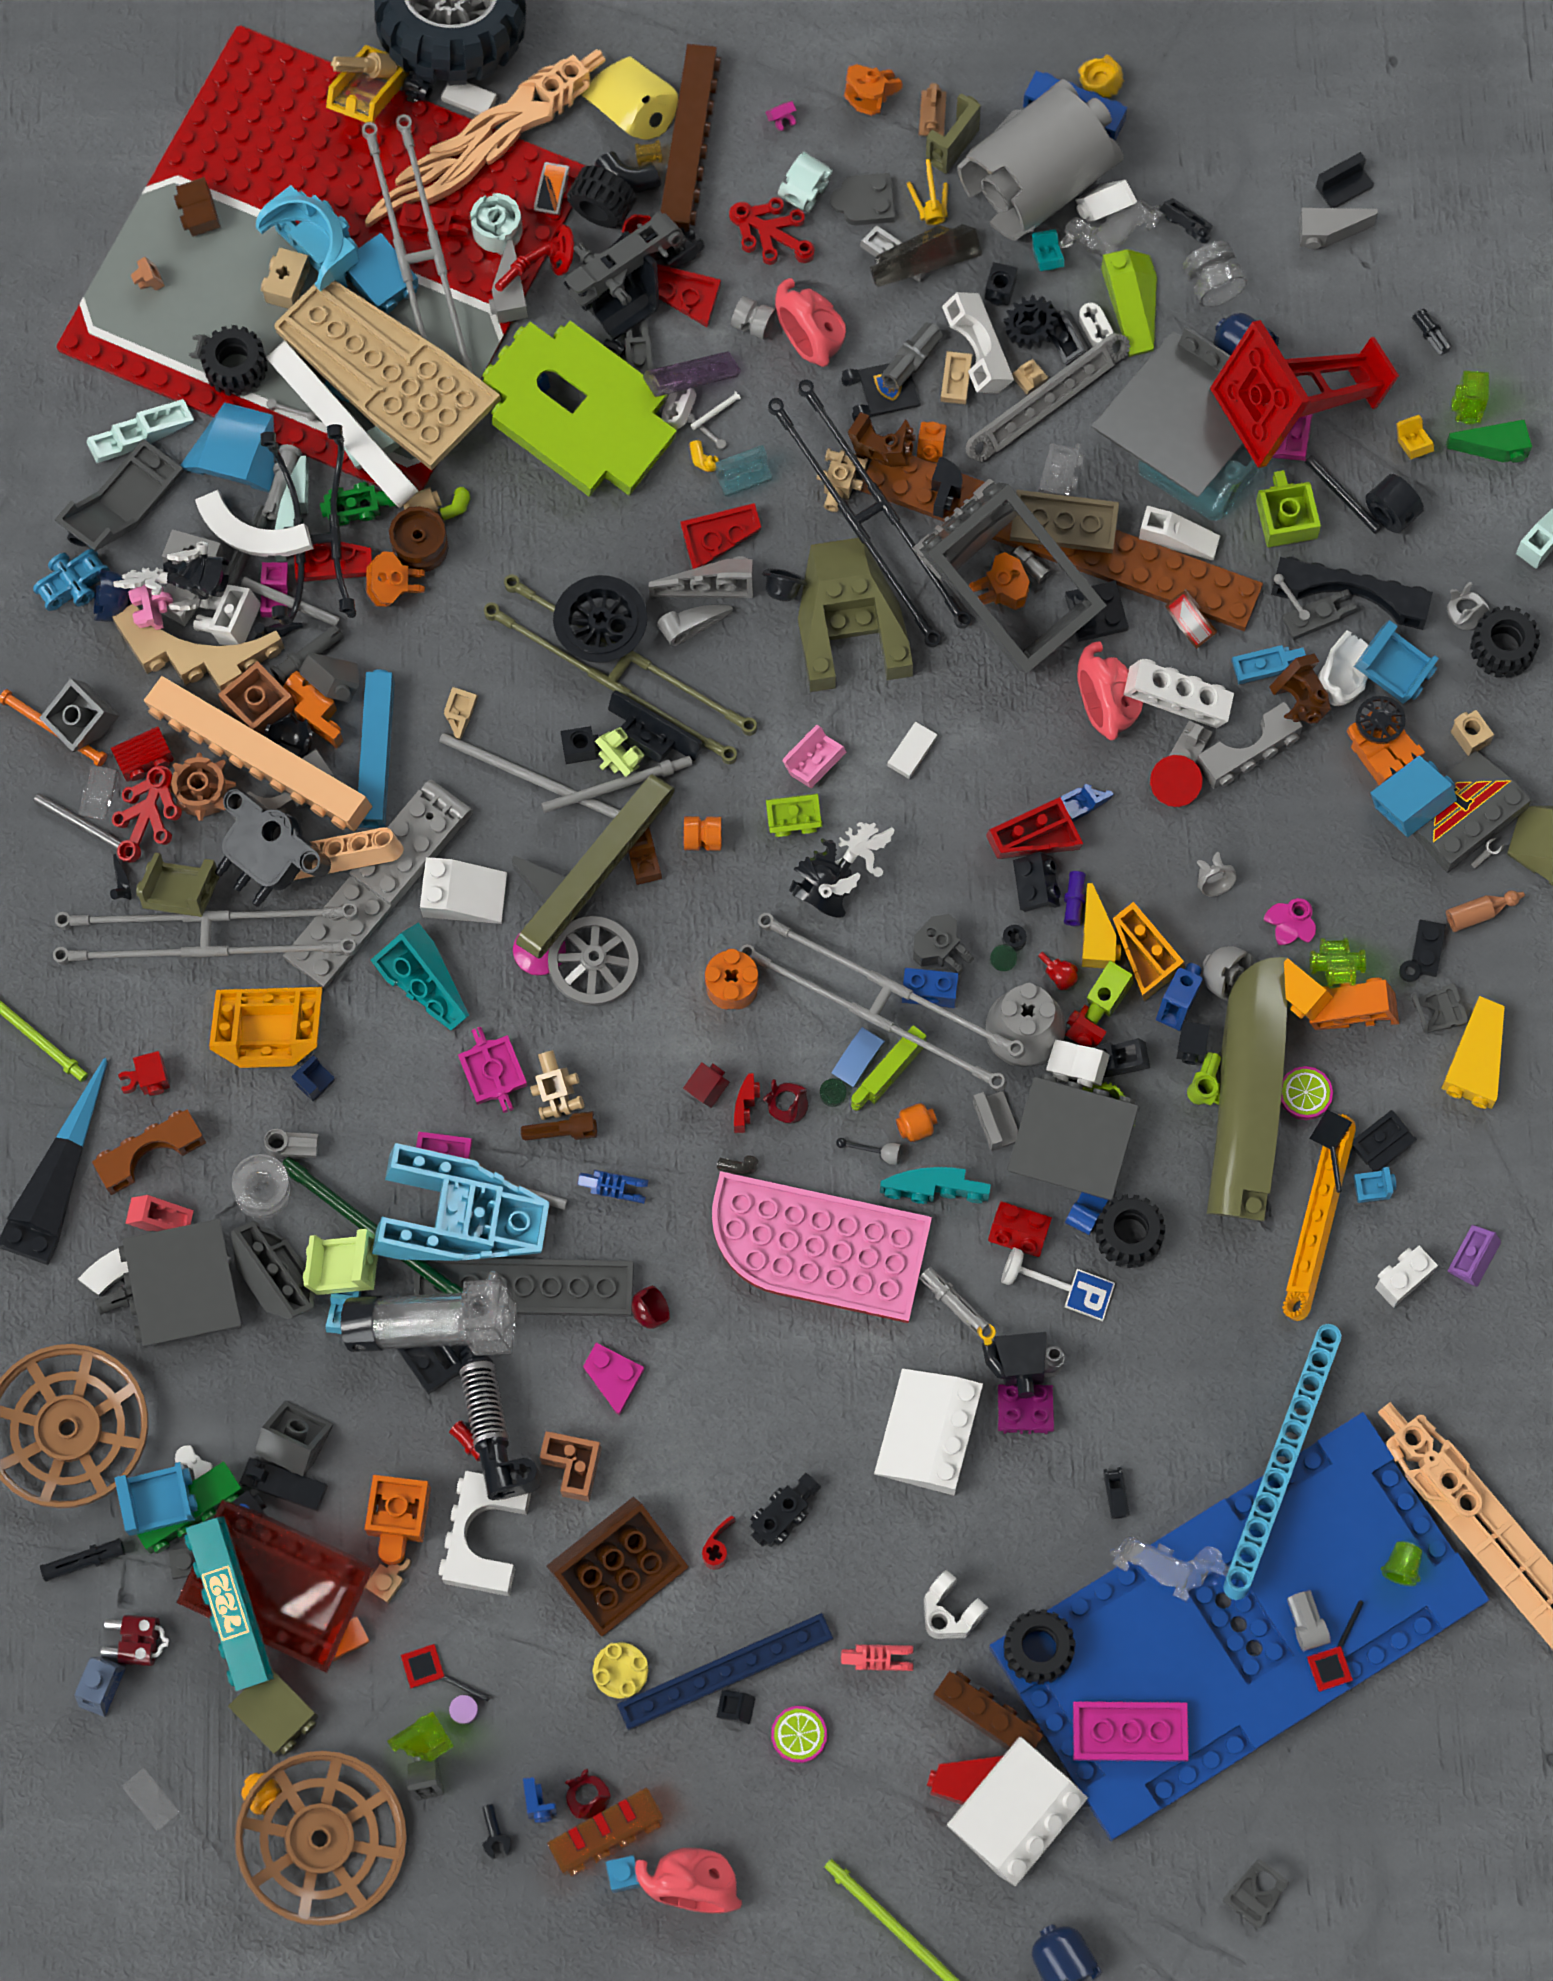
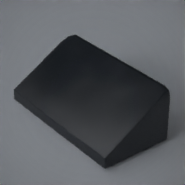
M1063 309L1058 312L1059 316L1057 319L1060 324L1054 327L1057 332L1056 335L1050 334L1049 336L1065 365H1069L1090 350V347L1072 314Z

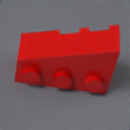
M1061 797L993 827L986 834L997 859L1028 856L1037 852L1047 854L1080 850L1083 845Z

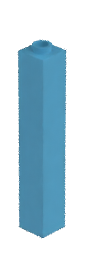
M382 669L366 672L358 792L366 796L372 808L359 825V828H385L395 682L393 674Z

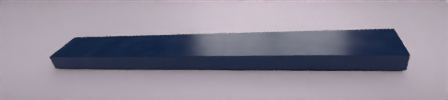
M820 1613L622 1701L617 1706L627 1730L630 1731L830 1642L834 1638L823 1614Z

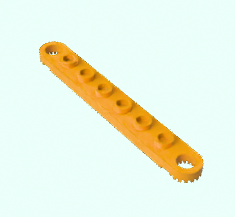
M1338 1114L1352 1122L1336 1149L1342 1187L1356 1131V1124L1347 1115ZM1322 1146L1286 1289V1300L1283 1302L1284 1306H1282V1309H1284L1283 1313L1294 1321H1301L1310 1313L1340 1195L1336 1191L1330 1149ZM1301 1301V1309L1298 1308L1299 1311L1293 1312L1295 1303Z

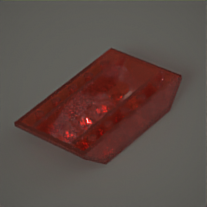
M222 1500L214 1518H225L263 1643L328 1673L373 1572V1568L347 1552L256 1510ZM193 1566L176 1603L210 1618L212 1616L210 1606L205 1604L202 1597L204 1586L201 1578L196 1576Z

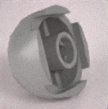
M1234 946L1221 947L1215 950L1212 954L1207 955L1203 961L1204 984L1214 995L1228 1001L1229 994L1237 978L1253 965V956L1245 950Z

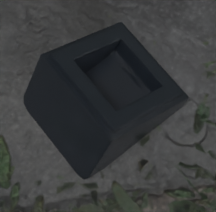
M722 1690L716 1718L750 1724L755 1697L743 1692Z

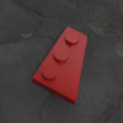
M657 264L659 299L708 328L721 287V279Z
M341 542L342 559L340 563L343 578L366 577L367 566L373 560L371 548ZM331 543L315 544L313 549L306 551L304 582L337 579L334 560H332ZM294 554L295 579L297 582L298 564H296V554Z

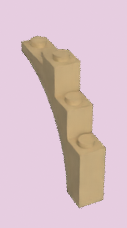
M133 604L126 607L123 612L113 616L116 627L147 674L162 669L170 661L185 685L200 680L208 672L220 692L257 661L261 663L266 659L275 658L281 653V650L285 649L277 631L238 645L210 646L178 639L161 629L156 630L152 626L139 628L134 623L133 612L140 609Z

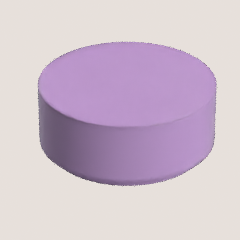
M461 1695L453 1699L449 1712L456 1723L466 1725L476 1719L478 1706L473 1698Z

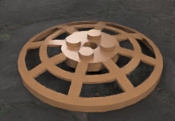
M77 1344L54 1345L26 1355L12 1365L0 1378V1399L10 1383L24 1370L28 1369L35 1381V1384L30 1386L22 1395L15 1409L0 1406V1418L11 1420L10 1439L14 1451L13 1454L0 1460V1480L16 1495L43 1507L58 1509L75 1508L91 1504L106 1497L117 1489L116 1483L114 1481L109 1486H106L100 1473L105 1471L114 1461L121 1447L136 1449L131 1462L120 1475L129 1477L140 1461L146 1446L149 1430L148 1410L145 1397L138 1382L130 1371L116 1358L90 1346ZM59 1355L82 1356L78 1372H59L45 1377L37 1364L44 1359ZM93 1358L114 1368L124 1377L128 1385L114 1393L103 1381L89 1375ZM61 1381H76L73 1395L57 1397L50 1386ZM87 1383L102 1391L108 1399L93 1407L91 1403L84 1399ZM41 1391L47 1403L40 1409L37 1416L23 1412L29 1401ZM133 1394L138 1401L141 1415L139 1438L124 1436L125 1416L121 1403ZM113 1408L117 1418L116 1434L103 1432L100 1419L101 1416ZM67 1421L73 1422L75 1424L74 1432L70 1435L61 1434V1426ZM20 1423L33 1426L36 1442L23 1449L19 1438ZM98 1442L113 1445L107 1457L96 1466L89 1453L93 1451ZM43 1451L54 1460L49 1474L37 1469L28 1459ZM80 1460L86 1473L74 1477H60L65 1462ZM21 1463L31 1475L46 1482L40 1497L19 1487L5 1470ZM91 1480L97 1493L89 1497L77 1500H51L57 1485H76Z
M306 1752L292 1756L273 1766L250 1789L242 1803L236 1822V1857L240 1872L247 1886L256 1898L272 1912L300 1924L316 1926L337 1924L353 1919L368 1911L382 1899L392 1886L400 1871L405 1855V1819L393 1789L371 1766L355 1757L338 1752ZM330 1761L326 1778L307 1779L294 1785L291 1784L284 1771L291 1766L304 1762ZM341 1765L350 1766L363 1773L375 1783L380 1791L365 1800L354 1788L338 1781ZM274 1777L282 1793L270 1804L263 1821L247 1817L249 1808L256 1795ZM324 1787L320 1804L305 1807L297 1792L304 1789ZM335 1790L349 1796L358 1806L346 1814L332 1806ZM287 1799L295 1815L287 1826L271 1823L277 1809ZM385 1801L388 1802L395 1822V1848L378 1845V1826L372 1810ZM362 1816H365L370 1837L369 1843L354 1840L351 1824ZM244 1829L260 1832V1851L266 1868L253 1877L248 1869L244 1855ZM317 1830L323 1831L327 1836V1842L323 1847H317L312 1843V1834ZM268 1834L284 1838L287 1854L275 1862L271 1859ZM351 1852L366 1854L363 1865L355 1876L351 1878L342 1864L347 1860ZM375 1857L393 1859L382 1884L368 1899H365L356 1885L368 1874ZM292 1863L306 1871L303 1888L289 1882L280 1872ZM332 1871L341 1886L330 1890L314 1891L317 1874ZM273 1877L285 1890L300 1896L298 1914L275 1904L262 1892L259 1886ZM347 1893L356 1906L349 1911L334 1916H310L312 1899H330Z

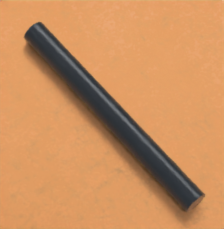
M1312 455L1306 459L1305 463L1374 534L1382 528Z

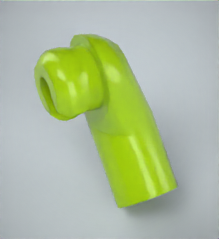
M456 488L452 504L439 509L444 521L466 512L470 501V493L466 488Z

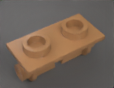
M936 83L930 84L927 91L922 90L919 136H927L932 129L944 136L947 92H943Z

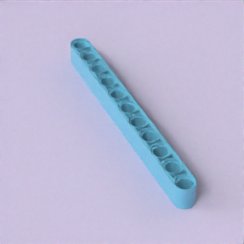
M1332 1324L1322 1325L1316 1333L1223 1587L1224 1592L1233 1600L1243 1599L1248 1594L1338 1349L1341 1332ZM1328 1337L1333 1343L1327 1344L1321 1338ZM1320 1361L1325 1367H1316L1312 1362ZM1304 1385H1312L1316 1391H1308L1304 1388ZM1301 1408L1307 1412V1415H1299L1295 1412V1409ZM1286 1433H1295L1298 1439H1290L1286 1436ZM1283 1456L1290 1463L1282 1464L1277 1460V1457ZM1268 1481H1276L1281 1487L1272 1488L1269 1486ZM1266 1505L1272 1512L1264 1513L1259 1509V1506ZM1258 1530L1263 1536L1260 1538L1253 1537L1249 1531ZM1247 1554L1254 1561L1250 1563L1244 1562L1240 1556ZM1231 1580H1241L1244 1583V1587H1235Z

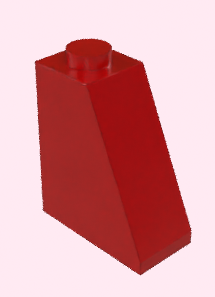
M1003 1756L939 1764L937 1771L931 1769L927 1786L932 1787L930 1795L963 1805Z

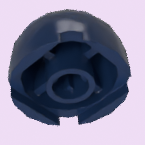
M99 570L97 578H101V583L95 586L94 614L96 616L94 621L111 622L114 621L113 616L123 612L126 607L132 604L128 592L130 588L114 587V581L125 580L121 574Z

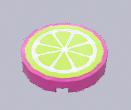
M1303 1066L1294 1068L1285 1075L1281 1095V1106L1284 1110L1286 1109L1291 1116L1301 1120L1316 1119L1326 1112L1332 1102L1333 1089L1330 1080L1323 1072L1313 1067Z
M794 1706L785 1709L776 1717L772 1725L771 1740L774 1749L783 1759L795 1763H806L814 1760L822 1753L827 1740V1729L824 1720L816 1711L805 1706Z

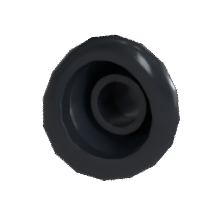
M774 568L766 569L762 572V575L767 577L766 591L768 595L779 601H792L797 596L801 585L807 586V581L804 578L787 570Z

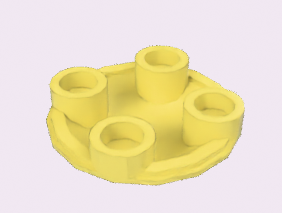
M623 1642L610 1643L595 1658L592 1671L594 1681L600 1691L609 1697L622 1699L631 1697L642 1689L647 1680L648 1665L645 1656L635 1646Z

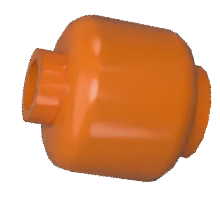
M918 1103L902 1109L899 1112V1118L896 1119V1124L903 1139L907 1138L910 1142H916L934 1133L933 1125L937 1124V1119L932 1108L927 1110L924 1104Z

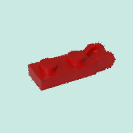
M403 203L399 221L400 230L428 233L429 230L422 205ZM429 206L434 228L437 230L438 235L447 237L449 235L467 236L469 232L467 226L452 224V221L470 222L471 214L469 212Z

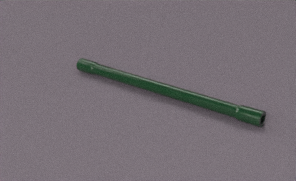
M291 1157L283 1160L280 1170L297 1183L302 1184L359 1229H368L373 1234L376 1233L377 1224L312 1176L307 1169ZM401 1260L442 1291L447 1298L463 1310L468 1309L473 1303L474 1297L456 1283L451 1282L424 1260Z

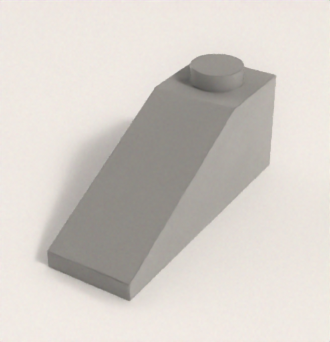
M1302 208L1299 218L1300 247H1307L1309 249L1327 247L1375 225L1378 209Z
M513 239L507 240L492 287L493 299L489 300L491 315L497 314L498 323L528 318L520 276H517L502 292L496 290L494 286L516 260Z

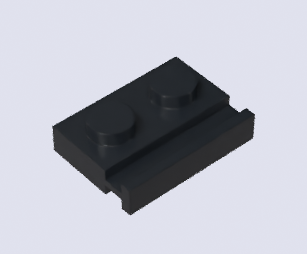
M1391 1110L1354 1138L1352 1148L1365 1164H1368L1372 1172H1377L1417 1141V1138L1413 1137L1406 1125Z

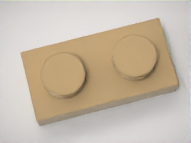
M947 351L941 402L966 404L970 376L968 371L971 368L972 354Z

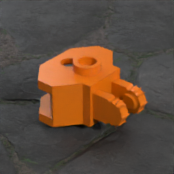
M855 64L848 67L844 97L856 111L875 115L880 113L882 103L887 101V96L899 92L903 84L900 79H894V72L890 69L879 71L876 67L868 68Z
M383 551L367 566L366 593L376 607H387L399 595L404 593H425V587L422 585H408V577H425V571L422 569H408V566L402 565L393 552Z
M1004 552L995 556L992 569L986 572V577L970 583L969 587L973 592L988 588L989 592L978 596L983 604L994 601L995 605L1002 603L1016 610L1025 606L1030 581L1020 559Z

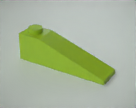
M1129 249L1103 255L1101 271L1121 333L1130 342L1129 357L1154 351L1157 276L1150 255Z

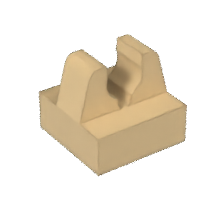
M1033 359L1027 361L1012 373L1016 383L1027 395L1048 381V376Z

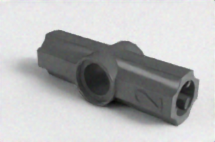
M926 322L911 340L908 339L902 345L895 359L881 375L887 387L898 390L913 372L916 373L921 368L931 350L934 349L943 336L938 326L934 323Z

